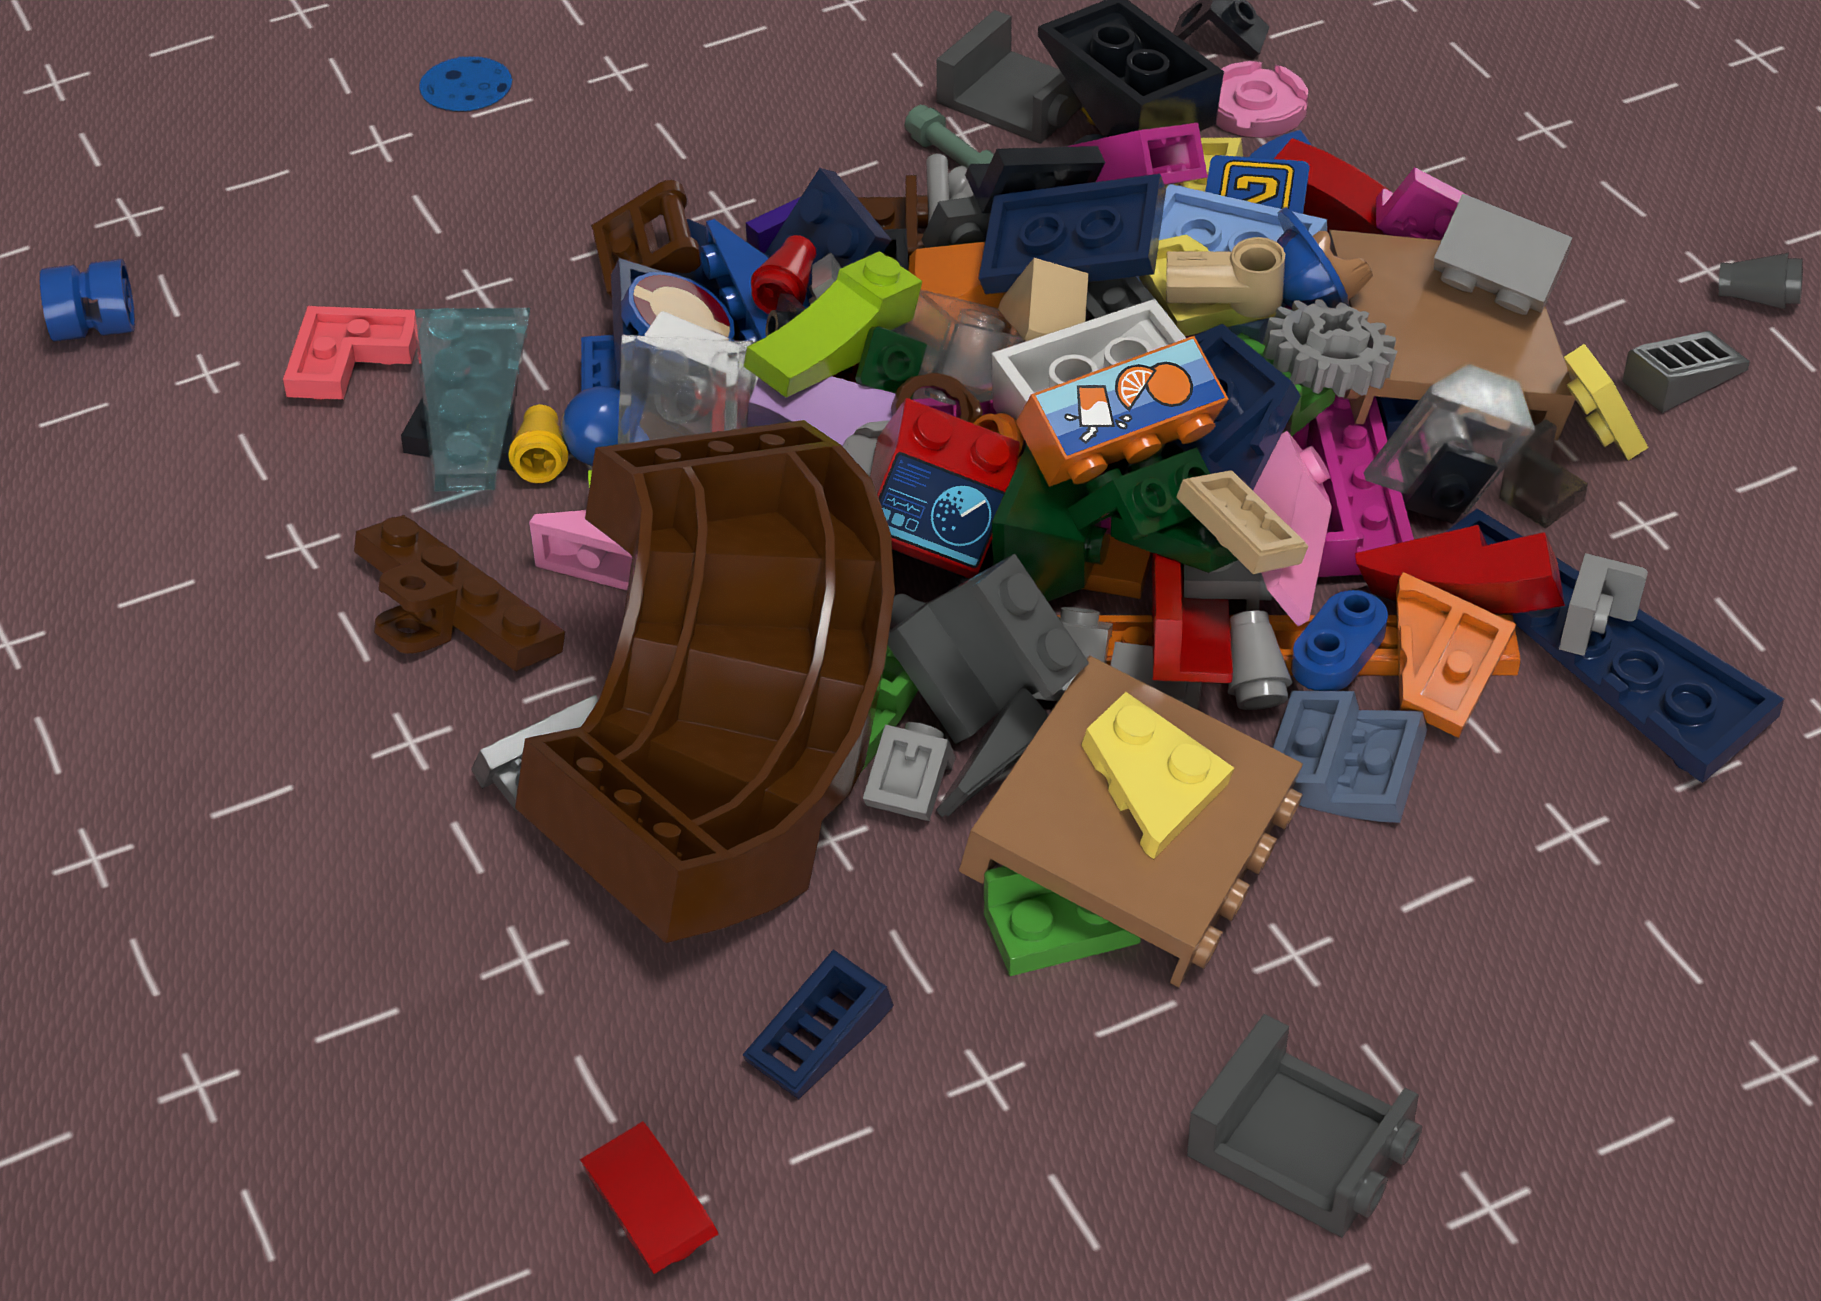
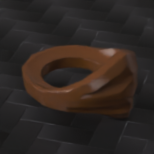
M927 373L910 377L897 388L891 405L893 416L906 398L910 399L915 391L921 388H933L942 391L948 399L955 401L957 418L974 423L983 414L980 403L958 379L941 373Z

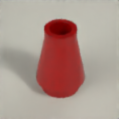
M799 235L788 237L782 247L753 273L751 277V294L755 304L762 311L769 314L772 310H776L780 293L792 294L803 305L812 263L816 257V248L809 239Z

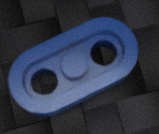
M1360 590L1342 591L1330 597L1294 643L1291 664L1294 678L1301 685L1313 691H1338L1347 687L1385 638L1388 611L1384 603L1376 596Z

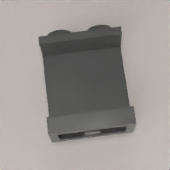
M994 10L936 59L937 103L1042 144L1058 128L1064 127L1070 117L1083 105L1059 69L1011 51L1012 16Z
M1015 554L919 607L889 631L887 644L955 744L971 737L1000 712L1019 689L1025 688L1032 695L1040 692L1042 697L1047 699L1053 696L1089 664Z

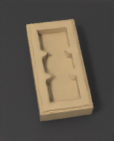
M1232 470L1182 480L1176 498L1252 574L1302 564L1308 545Z

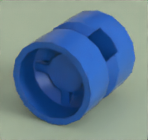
M123 259L91 262L86 272H80L74 264L42 268L40 270L42 307L47 330L53 342L85 338L91 328H96L102 336L134 332L135 311L128 270ZM89 299H91V300L98 299V301H96V302L89 303Z

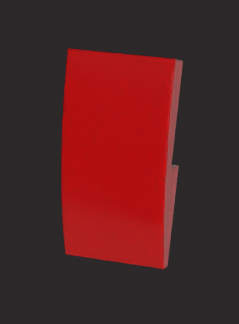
M644 1121L580 1159L591 1182L614 1212L627 1238L653 1274L671 1263L687 1258L697 1247L719 1235L713 1221L693 1190Z

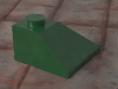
M1026 445L992 520L993 566L1015 554L1047 602L1085 588L1094 564L1103 565L1106 559L1110 541L1109 528L1101 527V522L1078 531L1067 508L1089 495L1083 483L1074 484L1072 479L1049 487L1028 445Z

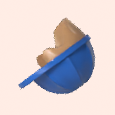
M1287 207L1278 211V219L1284 233L1279 237L1277 243L1284 249L1286 255L1282 302L1291 308L1293 301L1299 300L1309 306L1315 304L1316 299H1322L1329 308H1336L1340 302L1349 306V300L1373 277L1368 263L1360 257L1343 259L1334 256L1330 249L1331 238L1327 231H1319L1312 236L1298 217Z

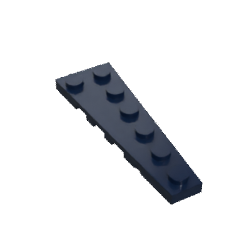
M1478 508L1446 531L1449 532L1479 525L1487 545L1523 537ZM1557 557L1565 606L1524 613H1503L1504 615H1513L1514 623L1671 757L1676 766L1687 771L1701 783L1705 782L1780 717L1784 702L1783 697L1641 609L1638 610L1634 621H1626L1609 616L1604 634L1591 632L1584 656L1559 650L1569 604L1579 571Z

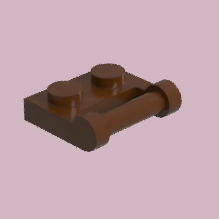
M665 180L656 184L591 225L606 290L611 298V273L619 258L672 274L675 272L690 273L700 267V245L691 237L684 211L687 205V197L682 184L678 181ZM659 215H663L670 242L658 249L651 220Z

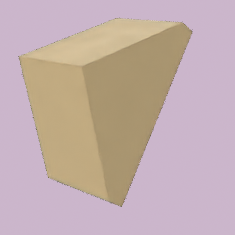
M1033 258L1001 298L998 310L1025 341L1083 323L1086 317L1089 273Z

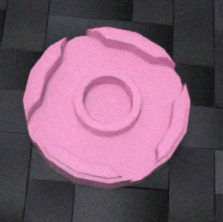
M1257 61L1230 64L1221 68L1224 71L1216 125L1224 131L1243 137L1265 138L1282 135L1298 127L1306 117L1308 88L1298 75L1286 67L1275 65V71L1261 69L1262 62Z

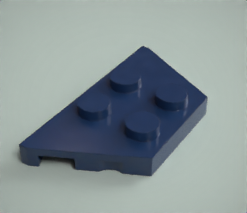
M1220 324L1195 335V338L1229 400L1214 420L1215 428L1209 434L1188 444H1182L1180 439L1168 443L1179 453L1197 447L1210 474L1232 470L1247 486L1254 490L1301 395L1290 379L1224 324Z

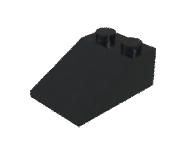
M1104 0L1038 26L1037 35L1099 132L1105 137L1138 130L1198 123L1199 131L1216 125L1224 71L1129 0Z

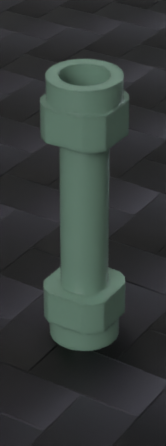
M918 105L908 113L905 119V129L917 143L923 147L936 146L961 166L968 168L970 164H989L994 156V153L990 150H984L979 153L947 129L946 118L934 108Z

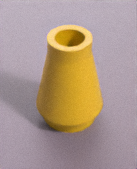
M534 405L526 410L523 422L508 452L511 466L521 478L528 482H549L564 470L568 462V450L558 425V415L554 409L547 405Z

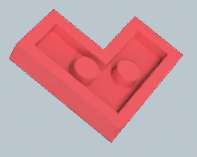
M307 306L283 378L286 397L344 400L355 362L387 365L412 364L422 331L420 310Z

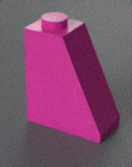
M1198 123L1138 130L1066 146H1098L1106 163L1096 182L1161 174L1164 186H1168L1169 184L1208 178Z

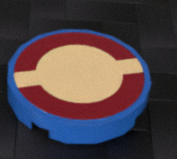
M649 272L636 277L621 302V317L626 327L631 322L638 331L636 339L640 344L658 357L682 366H700L701 362L644 339L645 333L660 312H667L729 339H733L735 335L734 321L726 306L708 289L691 279L676 274Z

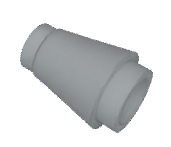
M1254 610L1232 616L1230 618L1233 681L1228 683V693L1236 696L1237 707L1243 710L1266 709L1285 703L1288 700L1287 687L1292 684V679L1272 625L1269 623L1268 613L1266 611Z

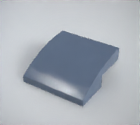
M1292 691L1273 748L1303 763L1293 787L1294 790L1303 794L1300 806L1354 819L1400 823L1427 733V726L1423 711L1359 710L1354 691Z

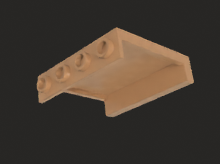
M1338 230L1329 231L1331 238L1330 249L1334 256L1343 259L1363 258L1373 273V277L1349 300V307L1359 312H1368L1367 322L1384 323L1387 326L1384 335L1396 338L1394 350L1397 351L1390 378H1385L1383 387L1378 389L1369 386L1367 395L1363 396L1352 389L1345 391L1343 398L1349 399L1355 424H1364L1374 396L1526 409L1535 438L1558 441L1575 398L1567 387V384L1572 380L1546 307H1544L1542 313L1529 308L1526 315L1519 314L1498 305L1494 301L1497 295L1475 286L1473 292L1470 293L1447 285L1440 280L1442 272L1434 270V257L1442 240Z
M1089 655L1087 658L1089 664L1074 677L971 829L959 872L983 884L985 872L993 869L996 863H999L1179 958L1170 980L1171 984L1179 988L1192 964L1205 969L1223 935V931L1215 928L1219 918L1222 916L1233 921L1251 886L1242 880L1246 872L1250 870L1259 875L1263 870L1277 842V838L1269 835L1273 826L1276 825L1285 830L1292 820L1303 797L1302 793L1293 789L1303 763ZM1125 692L1234 767L1229 784L1155 859L1148 856L1141 847L1140 841L1143 832L1129 809L1119 810L1108 791L1109 785L1106 777L1094 768L1081 746L1086 729Z

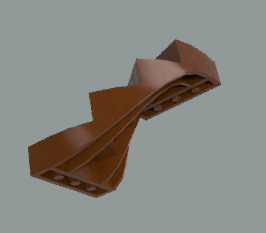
M805 420L595 447L585 520L611 538L632 556L622 629L601 696L582 726L525 738L515 809L665 943L723 929L767 913L809 890L822 821L850 795L866 761L885 666L895 594L891 531L870 476L841 444Z

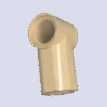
M1253 237L1238 242L1232 251H1167L1166 303H1230L1237 313L1245 317L1262 318L1276 313L1283 300L1286 256L1284 249L1271 239Z

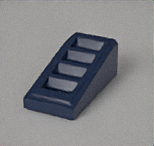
M833 949L743 1053V1057L746 1062L799 1099L865 1038L893 1008L894 1005L888 988ZM839 993H842L854 1003L846 1010L832 999ZM820 1010L837 1021L831 1030L813 1018ZM803 1028L821 1042L813 1050L793 1035ZM781 1046L804 1061L796 1072L772 1055Z

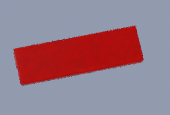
M1153 553V680L1231 683L1233 681L1228 599L1184 598V570H1181V562Z

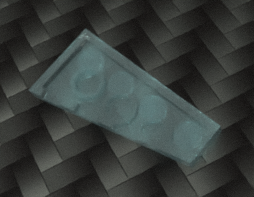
M531 308L415 309L414 330L434 491L495 490L506 439L509 414H511L517 376L522 361L524 342L529 327Z

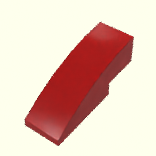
M1291 138L1274 158L1305 161L1309 164L1310 169L1303 214L1327 219L1328 234L1330 230L1385 235L1382 230L1376 228V197L1383 189L1389 190L1384 185L1334 155L1294 138Z
M1479 525L1355 553L1356 564L1371 593L1396 601V589L1402 573L1405 572L1493 614L1524 613L1565 606L1558 562L1545 532L1487 545Z

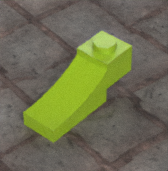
M880 251L839 269L837 280L808 308L777 331L748 346L743 367L787 398L860 363L870 328L879 326L893 330L914 319L922 280L900 266L895 259L884 255Z

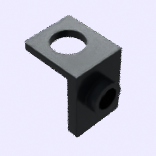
M1198 0L1180 15L1173 34L1184 41L1205 22L1210 20L1243 52L1253 59L1261 52L1269 25L1257 15L1253 6L1246 0Z
M1444 443L1429 463L1395 453L1392 457L1405 508L1453 524L1498 469L1494 458L1449 443ZM1410 474H1415L1419 476L1413 482L1410 477Z

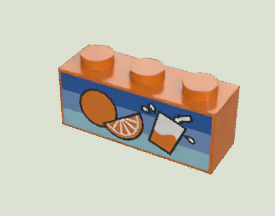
M1191 336L1031 394L1016 420V424L1049 487L1072 479L1074 484H1081L1099 476L1107 469L1109 464L1126 458L1129 464L1138 463L1154 455L1165 443L1180 439L1182 444H1188L1201 439L1215 428L1214 420L1229 399L1195 336Z

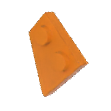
M1403 572L1396 589L1400 710L1423 711L1426 723L1459 738L1512 638L1516 624Z

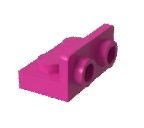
M1414 167L1394 193L1383 189L1376 197V228L1382 230L1385 235L1442 240L1462 194L1465 193Z

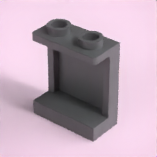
M1263 1014L1191 1111L1187 1156L1343 1238L1358 1214L1368 1218L1375 1211L1387 1186L1388 1178L1385 1174L1393 1162L1404 1165L1413 1154L1422 1133V1125L1414 1122L1419 1094L1404 1088L1391 1106L1286 1053L1289 1026Z

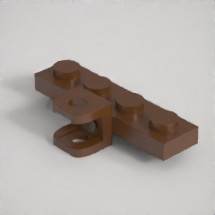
M405 515L391 517L384 522L356 531L354 552L383 573L379 579L378 590L400 604L382 612L376 617L374 633L399 652L405 654L419 653L450 642L453 626L514 671L563 652L566 631ZM410 628L417 632L404 633L399 631L398 629Z

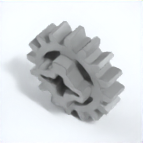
M1316 299L1315 304L1309 306L1296 300L1293 301L1291 310L1280 306L1276 310L1275 317L1269 318L1263 341L1265 345L1263 356L1264 358L1274 360L1273 366L1280 372H1290V380L1294 385L1301 383L1303 386L1311 388L1312 392L1318 394L1324 387L1332 388L1338 397H1344L1345 391L1352 389L1363 396L1367 395L1369 386L1381 389L1385 378H1390L1397 351L1394 350L1396 338L1384 335L1387 327L1384 323L1367 322L1368 312H1359L1345 303L1340 302L1336 308H1329L1322 299Z

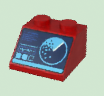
M906 398L877 438L870 478L875 486L891 531L892 549L970 579L976 576L992 541V520L1016 470L1020 442Z

